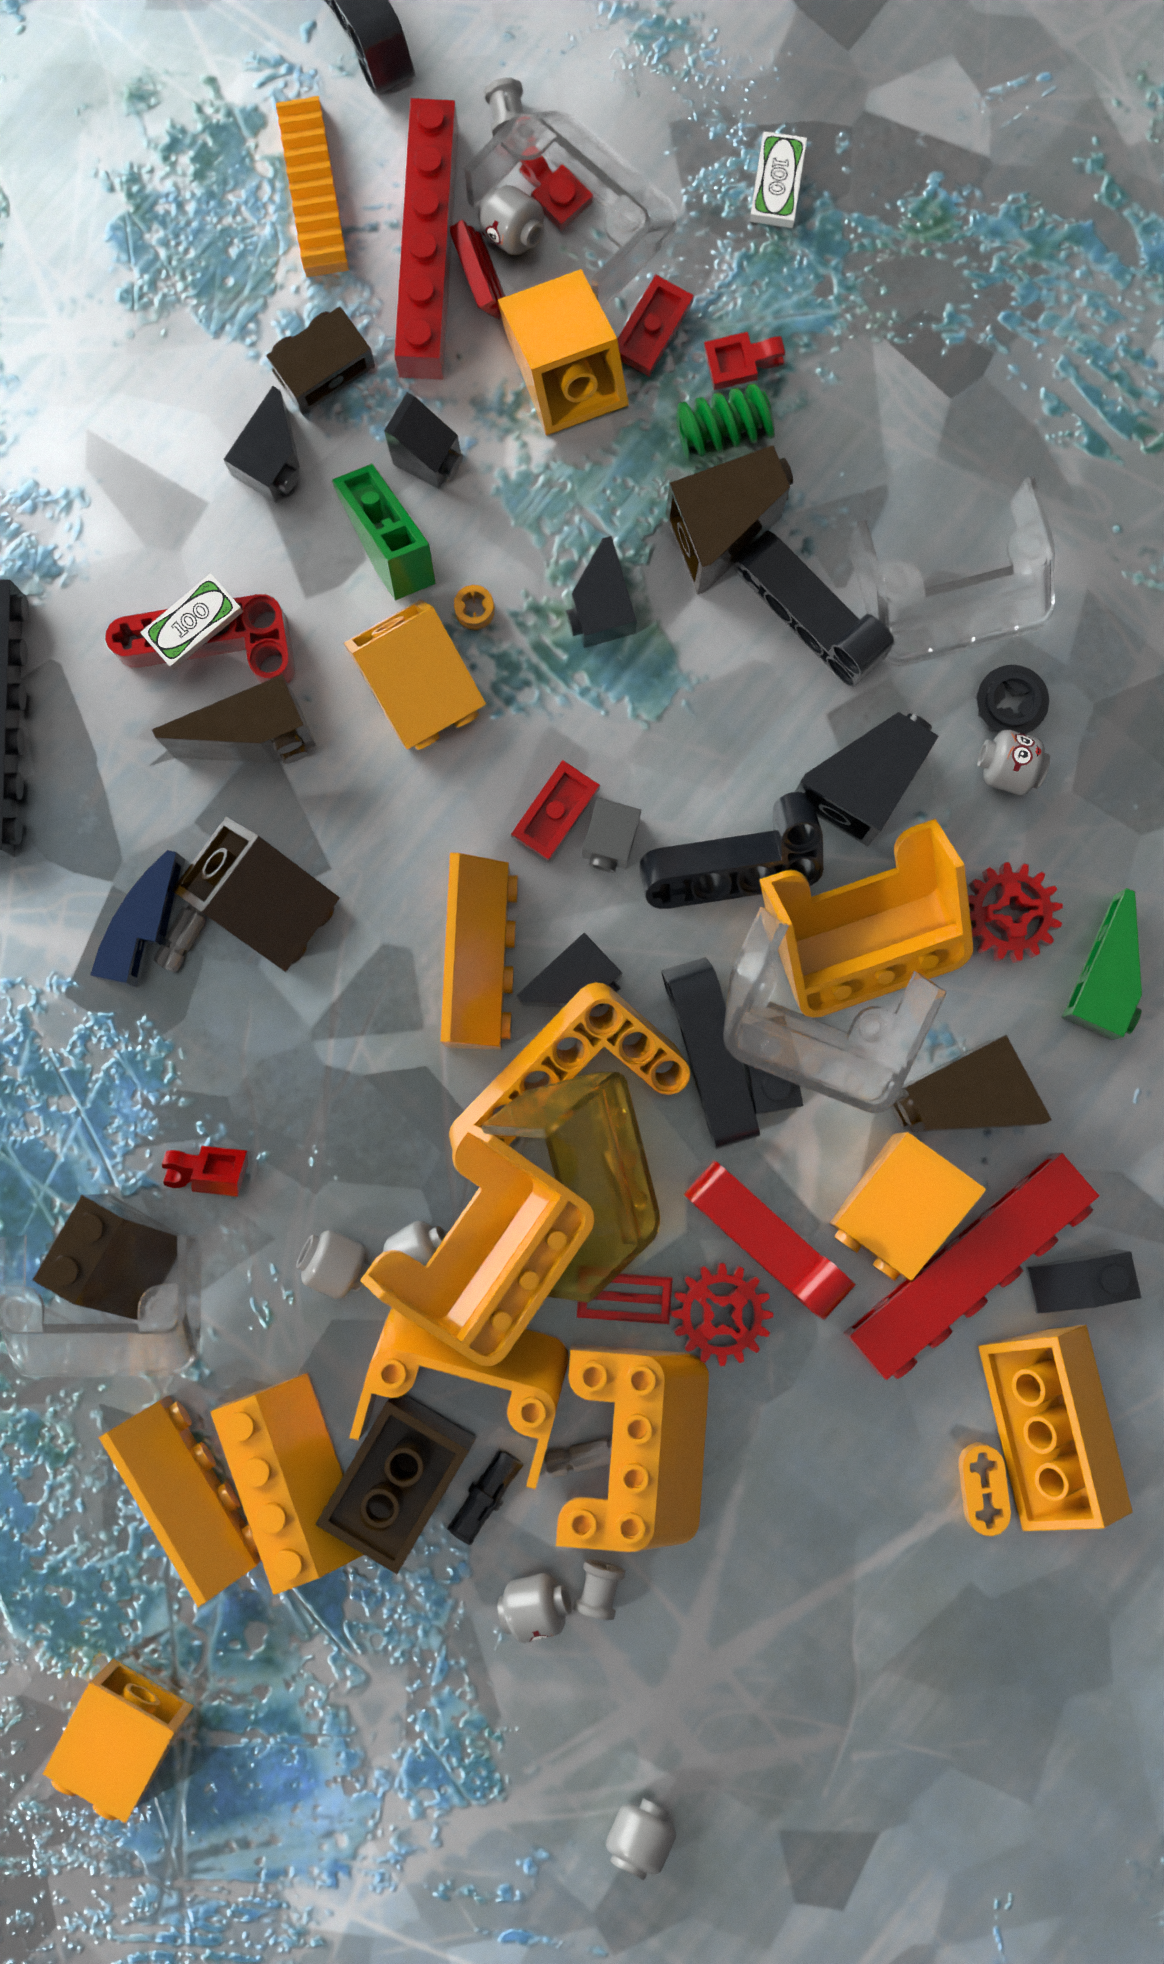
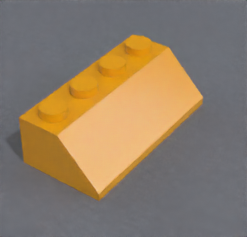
M450 852L440 1041L447 1048L502 1050V1039L511 1040L512 1012L503 1011L504 994H513L514 966H506V948H515L516 921L508 920L509 902L517 903L518 875H510L509 862Z
M1087 1324L1046 1329L979 1345L981 1361L1022 1531L1106 1528L1132 1513L1133 1510Z
M308 1373L227 1402L210 1411L273 1595L321 1578L364 1555L315 1525L344 1473Z
M167 1396L98 1438L197 1607H200L255 1568L261 1562V1558L249 1524L245 1525L236 1510L240 1507L237 1495L227 1482L221 1484L212 1468L216 1466L215 1459L206 1444L202 1441L197 1443L188 1427L192 1425V1421L184 1406L179 1401L173 1403L170 1396Z

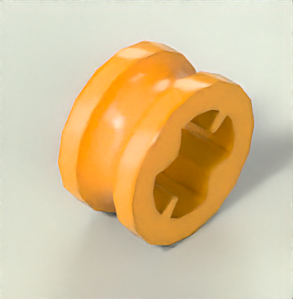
M480 585L465 586L458 591L454 598L456 618L463 627L469 630H480L488 626L493 620L495 613L494 601L486 588ZM472 598L473 603H475L476 598L483 600L482 608L484 613L481 616L477 617L476 612L473 613V617L466 615L467 608L465 602L468 599Z

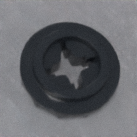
M1005 665L991 671L982 680L975 697L978 706V717H981L988 725L989 731L1012 730L1027 735L1043 722L1049 709V693L1044 681L1037 673L1020 665ZM1005 689L1013 697L1028 695L1017 706L1018 714L1014 713L1011 707L997 709V706L1006 697Z

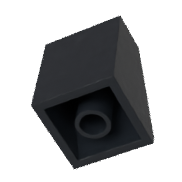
M897 712L807 772L795 792L805 793L812 799L819 818L868 847L883 829L939 735L931 731L932 726L923 718L911 713L905 716Z

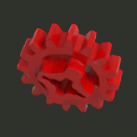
M1004 862L999 868V875L989 867L982 872L985 883L974 879L968 885L975 893V895H968L970 921L973 927L972 939L978 937L981 940L977 952L980 954L989 948L994 949V961L999 962L1003 960L1006 953H1009L1012 962L1018 963L1023 959V950L1031 958L1039 955L1040 949L1037 943L1046 947L1051 945L1054 939L1047 931L1057 930L1062 926V922L1052 918L1053 913L1063 908L1062 903L1051 902L1050 896L1058 890L1057 887L1049 886L1044 888L1041 885L1045 877V873L1042 871L1034 877L1028 876V864L1024 863L1019 866L1015 873L1012 871L1010 863ZM997 886L995 891L996 900L993 904L982 906L987 893L991 888ZM1021 886L1027 889L1035 899H1031L1022 892ZM1008 905L1011 910L1027 911L1015 920L1009 915H1003V913L995 914ZM1039 919L1035 932L1025 940V936L1028 935L1026 926L1030 921ZM986 926H991L999 932L1001 939L994 936Z
M723 1262L718 1263L716 1274H711L706 1266L703 1265L700 1267L701 1279L697 1282L689 1276L684 1278L690 1288L687 1293L675 1291L674 1297L682 1302V1308L671 1310V1317L682 1319L683 1323L674 1329V1333L676 1336L688 1334L690 1338L686 1341L684 1349L690 1352L697 1346L701 1348V1362L706 1363L711 1354H715L719 1366H725L727 1355L733 1354L736 1360L742 1363L744 1362L742 1350L748 1347L757 1353L760 1349L754 1341L756 1336L769 1337L770 1332L761 1326L762 1320L773 1318V1312L762 1309L761 1306L762 1303L770 1298V1295L767 1292L756 1294L754 1289L760 1282L756 1276L748 1279L746 1282L742 1280L744 1275L743 1267L737 1266L731 1275L727 1274V1268ZM719 1282L736 1285L727 1294H713L707 1288V1286ZM707 1298H710L715 1304L718 1303L722 1307L727 1306L729 1303L733 1306L728 1313L732 1317L731 1321L737 1326L736 1330L729 1324L725 1325L722 1321H718L715 1325L711 1323L715 1315L711 1310L712 1307L706 1302ZM694 1299L702 1305V1319L696 1324L695 1328L692 1326L690 1316ZM748 1300L751 1302L753 1311L749 1329L742 1323V1308L748 1303ZM715 1335H731L736 1340V1342L728 1345L708 1343Z

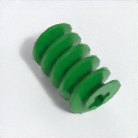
M755 383L747 385L745 397L738 388L730 389L728 402L719 392L712 395L710 406L703 397L695 399L693 411L686 402H680L677 405V429L687 460L690 446H694L701 457L706 456V445L709 441L712 442L717 452H722L724 437H729L734 447L738 448L740 447L741 433L746 432L752 443H757L759 428L765 430L769 439L775 438V425L770 401L764 391L761 392Z

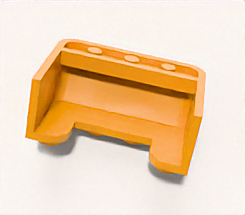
M936 819L910 827L900 834L894 844L896 868L811 897L810 886L805 876L794 870L783 871L759 879L770 932L794 998L804 1015L816 1018L843 1010L957 970L971 958L973 940L965 864Z
M470 1123L453 1148L452 1160L456 1170L477 1185L479 1189L426 1266L403 1251L389 1250L383 1252L374 1260L360 1281L378 1299L474 1363L481 1366H492L501 1362L507 1356L592 1231L594 1213L591 1206L584 1199L496 1136Z
M571 1344L569 1383L572 1390L579 1397L586 1400L615 1402L608 1499L578 1497L568 1501L562 1507L558 1516L556 1546L635 1552L680 1545L690 1541L697 1533L700 1523L709 1372L705 1363L701 1362L700 1358L695 1354L688 1352Z

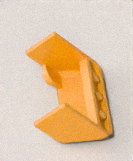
M391 1308L368 1368L349 1438L359 1440L367 1431L377 1395L388 1398L404 1395L414 1385L419 1366L512 1391L507 1408L508 1420L511 1426L522 1435L538 1439L526 1485L528 1488L536 1489L568 1367V1350L558 1337L525 1328L510 1352L501 1362L492 1366H481Z

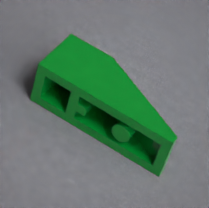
M369 464L332 479L333 487L377 575L396 601L436 584L428 541L375 466Z
M1128 888L1114 894L1061 1017L1109 1040L1122 1038L1125 1036V1033L1131 1034L1137 1026L1142 1010L1137 1008L1142 996L1136 896L1135 891Z

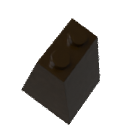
M774 445L669 483L666 516L697 595L706 592L733 566V561L781 519L786 500L789 499L788 493L790 485L793 484V475L786 458L779 459Z
M225 817L172 889L174 893L284 972L302 958L306 952L308 941L319 927H322L330 920L334 912V906L340 899L334 892L260 836L228 817Z
M1007 1035L989 1040L891 1091L895 1101L890 1103L894 1116L903 1128L909 1126L912 1132L1025 1127L1042 1125L1052 1120Z
M111 1194L81 1195L32 1281L74 1305L142 1321L189 1239Z

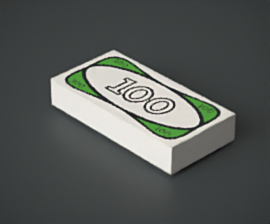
M763 132L749 222L793 228L806 148V137Z
M210 573L140 633L170 668L175 670L239 616L243 610Z

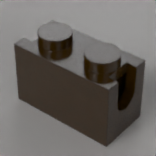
M341 306L332 312L320 313L312 319L308 328L294 337L287 336L279 340L273 346L272 351L266 355L267 360L273 367L271 369L273 375L302 415L375 367L371 348Z

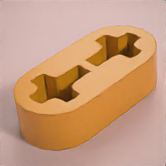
M980 1442L969 1444L962 1450L958 1464L964 1514L967 1522L975 1531L984 1536H995L1001 1534L1007 1528L1011 1517L1005 1463L1002 1455L990 1445ZM979 1453H983L985 1458L993 1461V1467H988L985 1470L986 1484L981 1485L979 1473L970 1469V1463L978 1461ZM984 1493H988L990 1505L999 1509V1514L991 1516V1524L988 1525L980 1517H976V1511H981L984 1508Z

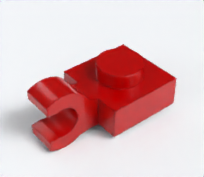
M533 146L519 157L520 162L523 164L519 168L520 173L528 182L536 187L531 192V197L539 202L543 207L544 215L561 232L593 203V194L564 164L552 172L544 157Z
M747 331L704 342V352L714 391L756 381L758 377L756 367L770 369L784 365L783 356L785 355V349L781 336L771 337L750 344Z
M201 1146L199 1155L186 1154L177 1150L166 1151L161 1164L163 1169H167L163 1183L167 1187L182 1188L191 1182L192 1192L238 1197L248 1165L247 1150Z

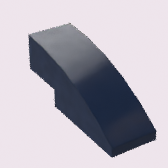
M167 850L127 893L112 917L99 945L90 976L108 982L137 987L147 943L157 946L166 945L167 939L165 937L169 932L177 894L172 889L181 878L185 859L177 852Z

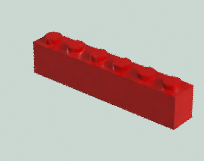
M410 98L394 353L399 378L443 380L452 244L449 227L453 225L458 121L455 100Z
M1051 1153L938 1250L912 1281L908 1279L902 1281L843 1333L880 1377L886 1381L892 1375L895 1379L903 1377L917 1364L918 1361L914 1358L915 1355L927 1345L931 1349L937 1347L952 1334L953 1330L950 1328L952 1323L963 1314L966 1318H969L980 1311L988 1302L985 1295L998 1284L1002 1288L1006 1287L1017 1279L1023 1272L1020 1265L1033 1253L1036 1257H1040L1048 1252L1058 1242L1059 1239L1055 1234L1068 1223L1071 1227H1074L1085 1220L1093 1212L1094 1209L1090 1204L1099 1197V1194L1063 1153Z

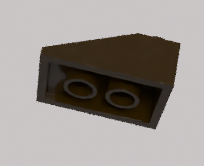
M279 675L152 729L155 738L174 758L261 763L283 761L284 764H289L306 757L309 754L308 749L316 746L298 701L283 675Z
M406 1395L389 1398L315 1525L393 1573L398 1574L476 1438Z

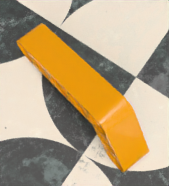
M595 982L587 984L453 1122L449 1130L452 1151L456 1142L470 1123L493 1134L509 1145L603 1047L607 1048L655 1091L661 1094L672 1095L683 1090L690 1079L689 1066L678 1047L611 987L604 983ZM597 1004H610L608 1011L602 1016L594 1017L589 1015L592 1008ZM635 1032L642 1033V1037L635 1044H623L624 1039L629 1034ZM575 1037L578 1039L576 1044L570 1049L561 1050L557 1048L560 1041L565 1038ZM675 1061L672 1068L667 1072H656L658 1066L663 1062ZM543 1071L546 1073L543 1079L538 1082L529 1083L525 1081L526 1077L532 1072ZM508 1104L514 1106L512 1111L506 1115L493 1114L495 1109L501 1105Z

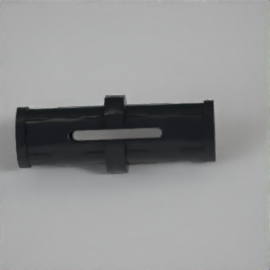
M499 1448L478 1482L473 1481L467 1491L470 1494L459 1512L447 1526V1530L460 1541L472 1545L493 1510L498 1511L502 1506L503 1501L501 1498L524 1464L508 1451Z

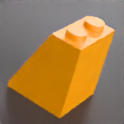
M582 269L498 299L506 336L546 436L629 405L617 337Z
M422 599L344 643L406 749L415 746L416 750H420L431 745L440 738L439 731L453 723L455 727H461L473 721L479 716L477 709L486 705L434 607Z
M909 1132L892 1134L829 1224L838 1230L834 1238L857 1254L862 1247L873 1255L876 1259L872 1266L885 1276L896 1281L900 1275L904 1279L912 1281L980 1199L986 1188Z
M113 1658L88 1684L43 1775L50 1778L52 1785L61 1793L68 1796L78 1795L92 1803L95 1812L103 1818L111 1821L119 1819L126 1823L140 1803L194 1706Z

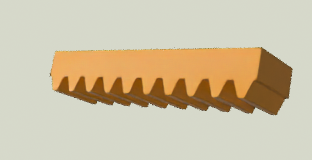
M314 96L277 102L275 105L287 167L286 172L290 185L289 190L301 252L300 257L305 276L308 278L349 271L320 97Z

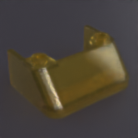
M599 1071L526 1090L481 1125L484 1134L545 1138L555 1179L591 1206L594 1213L592 1231L547 1296L591 1302L654 1241L660 1227V1211L625 1076L620 1072Z

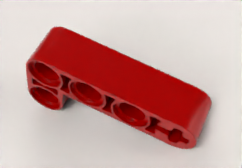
M266 594L233 598L243 612L230 622V627L226 633L214 636L186 659L190 660L246 650L250 669L260 683L283 675L289 684L295 675V663L287 618L279 603L273 597ZM168 609L122 616L115 619L106 630L105 640L108 648L124 665L131 668L165 664L164 659L140 632ZM266 612L275 614V620L269 627H255V621L259 615ZM136 636L138 639L132 641V648L126 649L124 646L130 644V637ZM267 657H282L281 666L276 671L264 672L261 670L262 663Z
M713 1160L683 1194L794 1297L823 1321L856 1286L843 1271L813 1249L717 1161Z

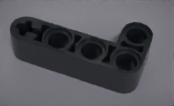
M324 0L352 42L361 71L375 96L415 77L413 63L402 26L388 0Z
M766 530L733 561V566L743 581L848 686L855 687L888 656L894 645V638L887 627L875 616L868 613L859 619L771 531Z
M791 792L780 797L773 807V831L650 850L643 855L639 864L646 900L652 907L670 909L762 895L759 879L787 870L802 873L809 886H812L819 881L824 870L823 833L812 799L802 792Z
M704 957L661 970L671 1007L677 1016L701 1106L715 1149L760 1136L759 1125L715 969L708 959Z

